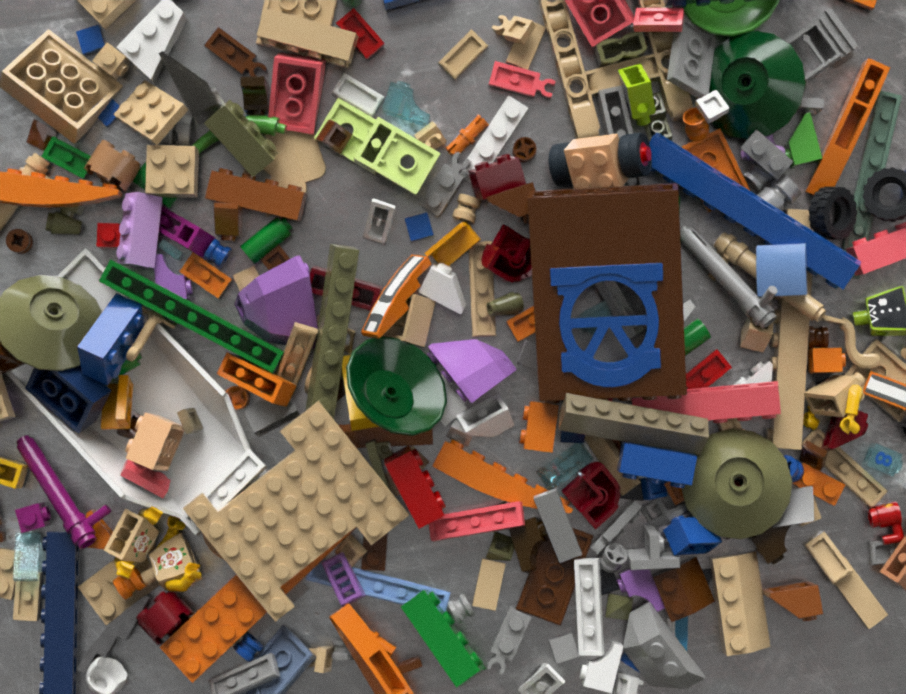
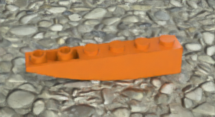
M870 58L862 63L822 152V159L818 161L806 188V193L814 196L815 192H818L820 188L835 187L865 126L890 67Z
M8 168L7 172L0 171V203L57 208L97 204L123 197V193L113 184L103 183L102 187L93 186V182L87 180H79L78 183L69 182V178L55 176V179L45 178L46 175L42 173L31 172V176L22 175V171Z
M453 439L450 443L445 441L432 467L475 490L510 503L520 501L523 506L535 509L538 508L534 501V496L549 491L536 484L535 488L527 485L528 479L517 473L512 477L505 473L506 467L496 462L493 465L484 462L485 456L474 450L469 454L463 450L465 445ZM560 497L566 513H572L573 509L569 507L570 502Z
M349 603L329 617L374 694H414L381 643Z

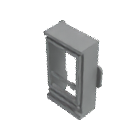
M831 7L801 29L796 28L781 38L791 44L802 36L803 41L809 45L822 63V65L805 76L806 84L831 66L838 68L854 56L853 51L858 47ZM813 27H816L835 54L826 62L810 41V36L805 34Z

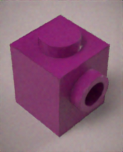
M45 502L15 510L21 533L51 525V513Z

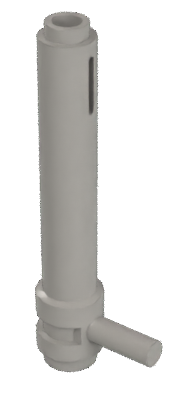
M688 225L680 230V241L739 303L745 315L751 316L753 318L752 322L762 329L767 328L773 323L777 316L774 314L775 310L769 303L776 295L777 288L769 286L762 297H757V294L694 227H689Z

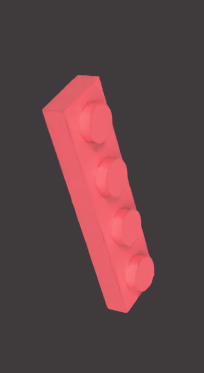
M518 501L445 514V516L429 523L431 541L435 542L525 526L522 502Z

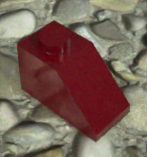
M858 410V415L854 417V421L860 426L857 434L851 431L847 434L841 429L840 423L847 415L844 417L831 416L821 448L829 452L863 436L868 428V423L866 422L868 414Z

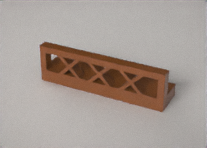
M351 424L339 425L356 448H366L365 443L376 439V442L390 441L391 447L433 445V428L429 432L407 436L390 433L381 427L351 431Z

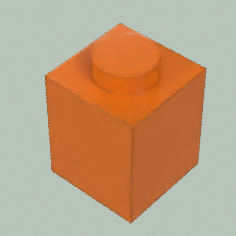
M842 348L808 349V373L843 372L842 367L846 365L845 353H842Z

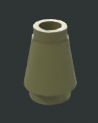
M57 211L55 213L49 212L45 231H50L51 234L80 235L82 221Z
M510 292L488 302L486 307L490 316L518 315L520 311H523L524 303L519 293Z

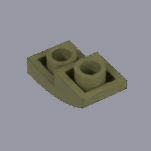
M660 92L653 93L656 112L649 115L650 123L643 126L649 142L657 132L672 141V133L666 118V109Z

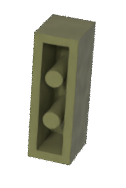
M229 99L210 115L204 124L249 174L254 177L275 159L278 152L274 143L261 135L256 123L249 121L243 115V109Z

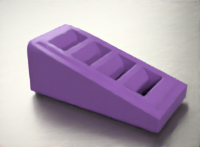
M344 552L321 563L342 607L366 596ZM342 562L343 566L334 571L331 570L330 567ZM346 571L347 575L336 579V575ZM350 580L351 584L341 588L340 584ZM352 589L355 590V593L348 597L344 594Z

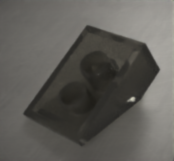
M160 52L159 55L192 117L199 125L204 123L210 115L224 104L220 93L215 86L211 88L204 79L165 52Z

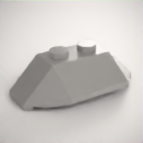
M650 602L630 612L623 650L650 686L686 689L705 679L703 672Z

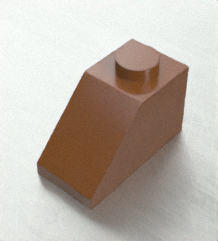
M214 202L215 235L221 237V241L235 242V238L242 239L244 210L239 204Z

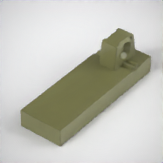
M376 439L367 441L365 445L372 468L390 489L382 462L383 459L393 455L390 441L376 442Z

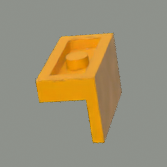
M465 221L459 223L424 254L428 257L432 255L438 264L444 263L450 266L476 245L481 238Z
M119 375L117 384L106 385L112 391L102 409V430L130 429L133 383L129 375Z

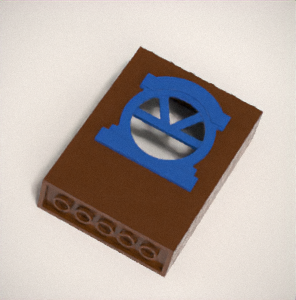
M678 184L530 191L527 199L539 401H545L546 404H557L560 400H564L566 393L602 400L618 398L619 401H630L633 397L655 400L657 396L679 399L682 395H687ZM601 281H616L630 287L642 300L647 315L571 318L572 308L578 296L587 287ZM621 326H647L646 335L639 348L634 347ZM597 327L586 350H581L574 339L572 329ZM609 327L628 354L626 359L617 362H602L593 358Z

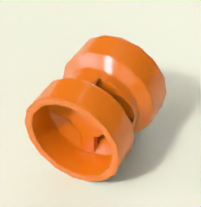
M693 107L685 111L683 122L687 137L693 141H700L706 138L710 131L709 125L698 108Z
M232 386L226 390L235 410H242L249 405L250 394L248 390L240 386Z
M136 567L133 568L129 580L121 576L113 580L117 591L125 600L133 596L135 589L141 591L147 587Z

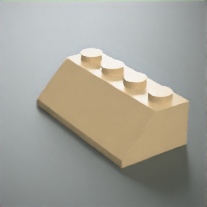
M751 551L709 557L722 653L726 656L752 653L771 647L757 552Z

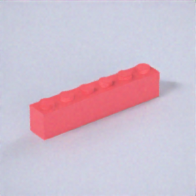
M778 381L687 389V395H682L679 399H668L667 396H657L655 400H644L642 397H633L632 405L708 418V420H713V423H725L730 418H737L738 421L752 420L753 416H762V419H772L777 417L776 414H781Z

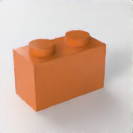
M533 401L529 402V406L524 405L523 420H527L526 430L521 429L519 440L520 444H524L523 449L553 453L559 405Z

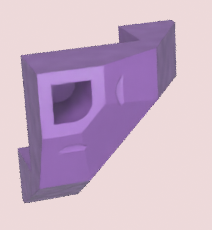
M300 255L256 277L238 293L234 303L243 324L266 342L286 345L294 322L318 329L310 282V271L308 265L303 263ZM316 338L313 343L312 349L315 348Z
M477 339L433 343L428 346L430 352L427 355L435 365L440 363L444 368L441 373L449 383L454 381L459 387L456 392L464 402L469 400L471 404L517 370L503 351Z

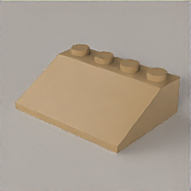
M49 29L2 71L0 80L1 89L74 144L91 129L98 120V116L123 87V85Z

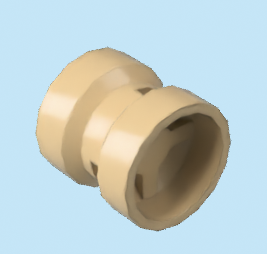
M459 194L457 200L458 207L454 209L452 217L474 224L476 220L475 212L480 208L482 201L469 195Z

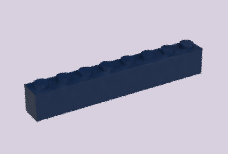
M49 531L47 536L43 537L42 542L43 551H46V560L42 562V574L46 575V585H42L41 597L45 599V609L41 611V623H45L44 633H41L40 646L44 648V657L40 659V672H44L43 682H40L39 694H76L79 547L73 544L71 534H67L66 531Z

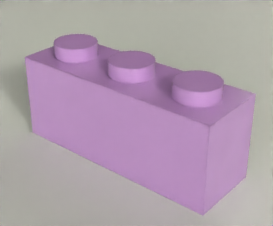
M141 192L125 194L122 202L123 217L119 226L120 242L116 252L118 257L117 263L138 269H151L155 267L162 197Z

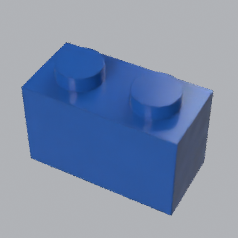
M684 516L675 517L670 521L671 524L663 529L674 556L706 554L723 542L720 536L704 528L693 516L684 518Z

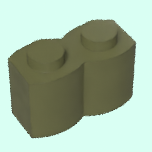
M631 32L620 39L610 38L600 42L596 46L594 53L600 68L644 56L647 46L642 32Z

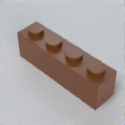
M219 168L218 172L211 170L205 199L218 203L239 204L243 209L301 222L307 194L301 192L302 187L288 184V188L278 186L279 182L265 179L263 183L255 181L256 176L252 177L249 174L242 173V177L234 176L233 171Z

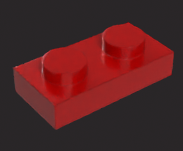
M355 8L336 22L338 28L355 32L358 35L356 48L366 60L385 46L382 39Z
M716 349L686 373V388L709 387L729 371L732 366Z

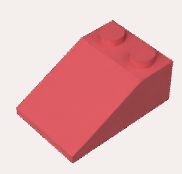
M565 0L591 47L634 23L635 16L625 0Z
M279 52L274 57L269 118H280V123L287 125L286 130L308 134L315 133L324 83L326 59L319 60L308 56Z

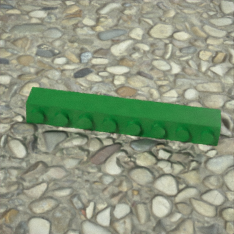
M110 259L99 279V282L272 373L284 353L283 350L112 259Z

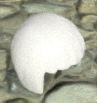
M108 656L96 658L88 667L86 673V685L93 694H116L123 688L127 680V672L122 664Z

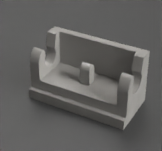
M292 397L287 407L276 405L263 399L243 410L253 432L258 437L301 415Z

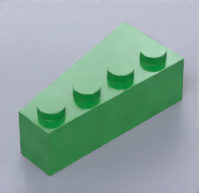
M423 590L402 605L401 608L456 688L464 686L487 668L484 666L480 656L469 646L466 636L455 627V621L449 612H444L440 607L441 601L435 592Z

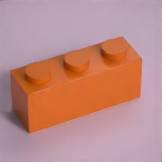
M226 352L217 372L221 377L259 397L287 407L297 386L241 356Z

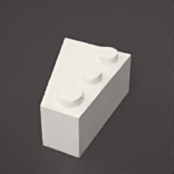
M161 0L124 38L117 48L156 85L159 79L158 76L168 60L167 57L173 45H175L187 17L171 0Z

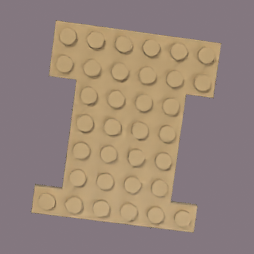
M319 400L280 430L294 448V451L219 511L203 492L183 507V510L275 622L295 607L280 587L336 542L357 527L367 541L373 545L409 516L406 509Z

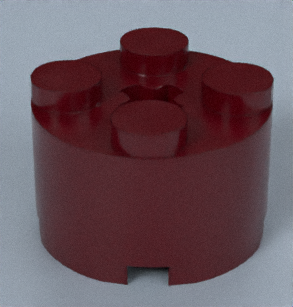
M162 591L153 600L155 604L149 610L147 608L142 610L136 617L140 628L157 646L164 643L163 637L166 635L171 637L190 619L187 615H193L194 613L175 591Z

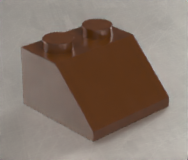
M533 182L487 197V208L516 223L523 221L524 225L529 224L527 198L530 191H536Z
M697 557L681 562L680 568H666L652 574L671 623L694 614L715 602Z

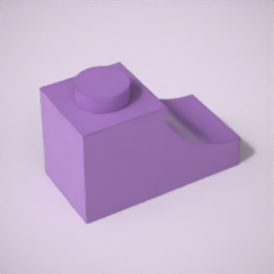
M157 254L154 267L156 283L190 301V295L193 294L192 281L188 280L185 275H176L172 272L167 264L166 257L163 254Z
M627 568L618 572L620 578L616 581L621 593L626 592L629 597L637 595L647 599L657 612L665 609L649 569L631 570Z

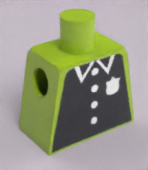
M641 63L619 69L620 83L623 87L627 109L632 119H636V124L639 126L649 124V115L656 112L649 77Z
M903 286L865 298V310L852 312L854 326L868 324L870 335L906 336V298Z

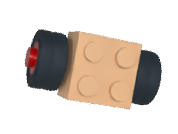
M644 133L626 134L621 136L620 140L618 134L574 139L571 142L554 144L549 152V170L553 182L561 187L573 185L574 189L624 186L629 178L647 176L652 166L651 147Z

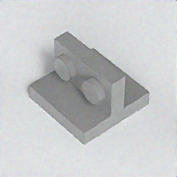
M644 525L645 548L626 549L628 554L627 562L631 570L680 568L679 556H674L671 547H664V539L654 525Z

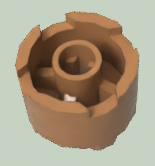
M102 140L97 145L84 170L90 175L95 172L97 177L101 179L100 182L116 185L118 190L126 193L139 172L141 164L134 160L135 156L125 150H122L120 153L114 149L115 146Z

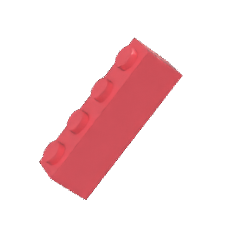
M906 222L895 225L896 230L888 233V230L885 229L874 233V238L867 241L866 237L852 242V247L845 249L847 253L861 261L859 268L854 273L855 276L869 273L906 258Z

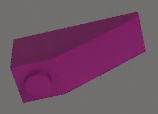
M161 206L159 232L203 258L215 237Z

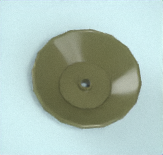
M37 275L21 279L6 289L0 297V342L18 361L39 370L63 371L81 366L77 347L102 311L97 300L81 285L65 278Z
M732 428L710 434L701 454H694L697 456L692 485L685 484V487L681 488L686 508L704 528L720 537L744 539L764 533L780 520L790 503L792 478L787 460L773 442L754 431ZM735 478H740L743 481L741 487H737L734 484Z

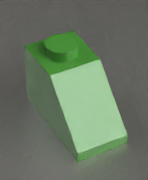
M806 113L800 119L784 146L785 155L793 161L790 169L816 163L822 159L811 113Z

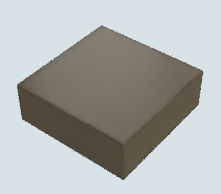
M187 408L177 412L186 435L203 430L195 408Z

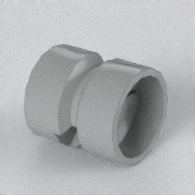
M183 116L159 144L171 145L172 142H175L177 146H191L194 136V117Z
M782 174L778 180L774 178L770 182L771 187H765L757 194V196L783 212L787 209V203L792 204L802 195L797 185L785 174Z

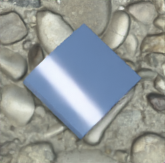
M806 243L757 245V297H762L769 286L777 288L778 291L775 296L807 295Z

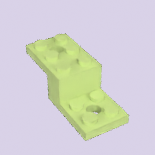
M337 98L314 137V140L318 141L316 138L328 120L335 121L341 126L345 124L351 125L353 127V135L340 155L374 175L377 173L414 195H417L441 154L382 118L374 119L340 98ZM405 156H411L415 161L414 166L410 169H405L400 164L401 159Z

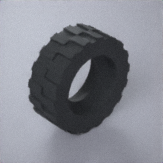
M890 167V169L883 168L881 171L874 172L873 176L867 179V183L863 188L865 207L874 217L885 222H896L897 220L905 219L906 173L901 169L898 170ZM889 183L897 184L903 192L900 203L892 207L883 205L879 200L880 189Z
M845 187L820 188L811 199L809 207L810 227L823 238L842 240L844 237H848L849 233L854 229L857 205L849 189H845ZM834 202L836 208V216L832 224L830 219V209L832 203Z

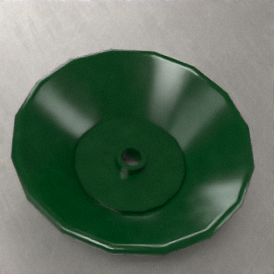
M754 30L731 36L714 49L709 93L717 90L728 105L729 112L711 122L712 125L718 129L720 128L728 136L748 139L755 130H758L764 136H770L787 125L801 106L806 86L803 62L792 45L775 34ZM750 79V85L745 87L744 81Z
M381 336L379 339L365 340L352 351L346 367L348 389L356 406L372 423L390 433L414 436L429 432L442 420L447 405L445 382L437 366L421 349L398 338Z

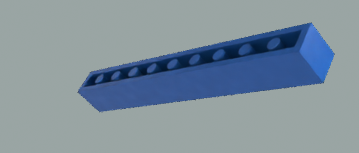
M657 132L651 138L649 143L652 153V172L657 170L663 174L662 178L670 184H679L687 195L693 198L698 196L704 200L703 204L714 211L718 209L723 212V217L734 224L737 221L744 226L743 230L754 237L758 235L765 239L764 243L766 245L806 243V271L815 276L819 274L826 278L825 282L835 289L840 287L844 290L859 268L860 260Z

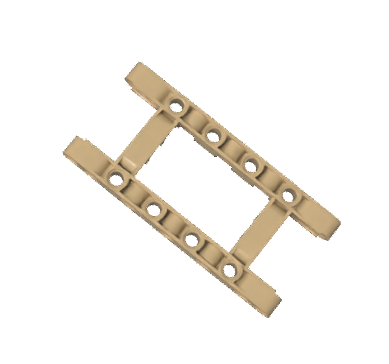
M538 0L576 139L600 136L598 130L600 125L592 98L597 96L599 90L621 86L618 75L619 69L640 63L651 82L658 80L667 114H670L672 122L682 120L685 111L693 108L690 93L667 80L668 69L664 68L661 64L663 59L670 60L673 32H644L645 38L648 37L652 54L585 71L565 0H556L554 2ZM638 0L639 8H666L664 0ZM564 38L569 41L570 45L563 48L558 45L557 41ZM577 83L581 86L582 91L573 93L569 86Z

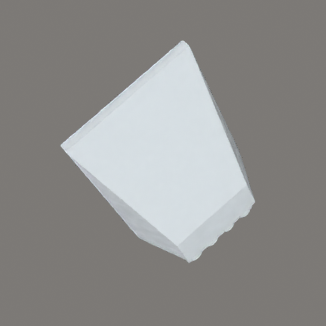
M86 248L57 276L81 285L97 300L102 312L116 293L131 299L99 282L106 267ZM143 312L145 325V323L148 320V315L145 312ZM160 323L155 326L140 351L143 357L140 360L141 365L124 374L129 375L133 383L132 410L141 416H144L146 412L181 424L177 412L187 408H195L203 426V430L197 433L186 435L184 432L168 471L153 470L163 473L171 480L168 492L164 498L121 476L124 463L127 460L125 449L130 439L118 435L117 429L102 430V411L95 423L78 434L25 389L34 367L25 364L6 372L121 498L148 508L154 506L165 514L180 518L196 536H199L202 532L183 510L184 506L203 492L219 511L243 492L267 468L251 450L227 392ZM119 378L109 384H117Z

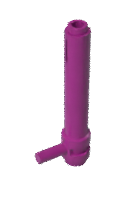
M29 435L19 438L16 442L19 453L63 521V528L67 534H71L73 544L78 546L79 549L89 547L97 540L96 532L92 526L112 512L110 507L105 504L86 518L85 514L80 513L34 438Z

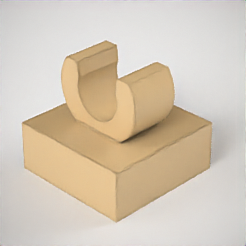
M433 121L414 135L417 140L434 150L441 145H445V142H447Z
M334 647L310 648L309 650L315 654L316 660L309 667H315L314 672H330Z

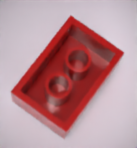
M408 445L384 459L385 466L418 529L445 516L443 508L446 505L439 491L433 492L432 487L435 485L428 470L422 471L420 466L423 465L417 449L411 450Z

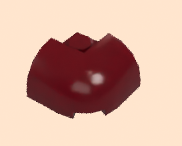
M503 224L492 244H486L481 258L482 265L500 278L512 283L521 281L526 277L529 278L532 275L530 239Z
M597 461L577 471L576 474L578 476L561 490L573 507L595 530L618 509L621 489L613 475L601 462Z

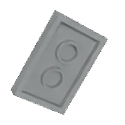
M684 17L682 32L673 33L667 80L699 99L709 94L716 36Z

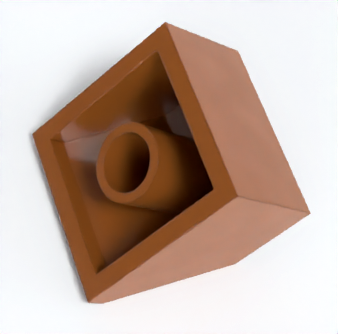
M806 581L762 589L763 595L788 613L798 617V619H802V621L816 620L817 615L823 614L819 586L817 584Z

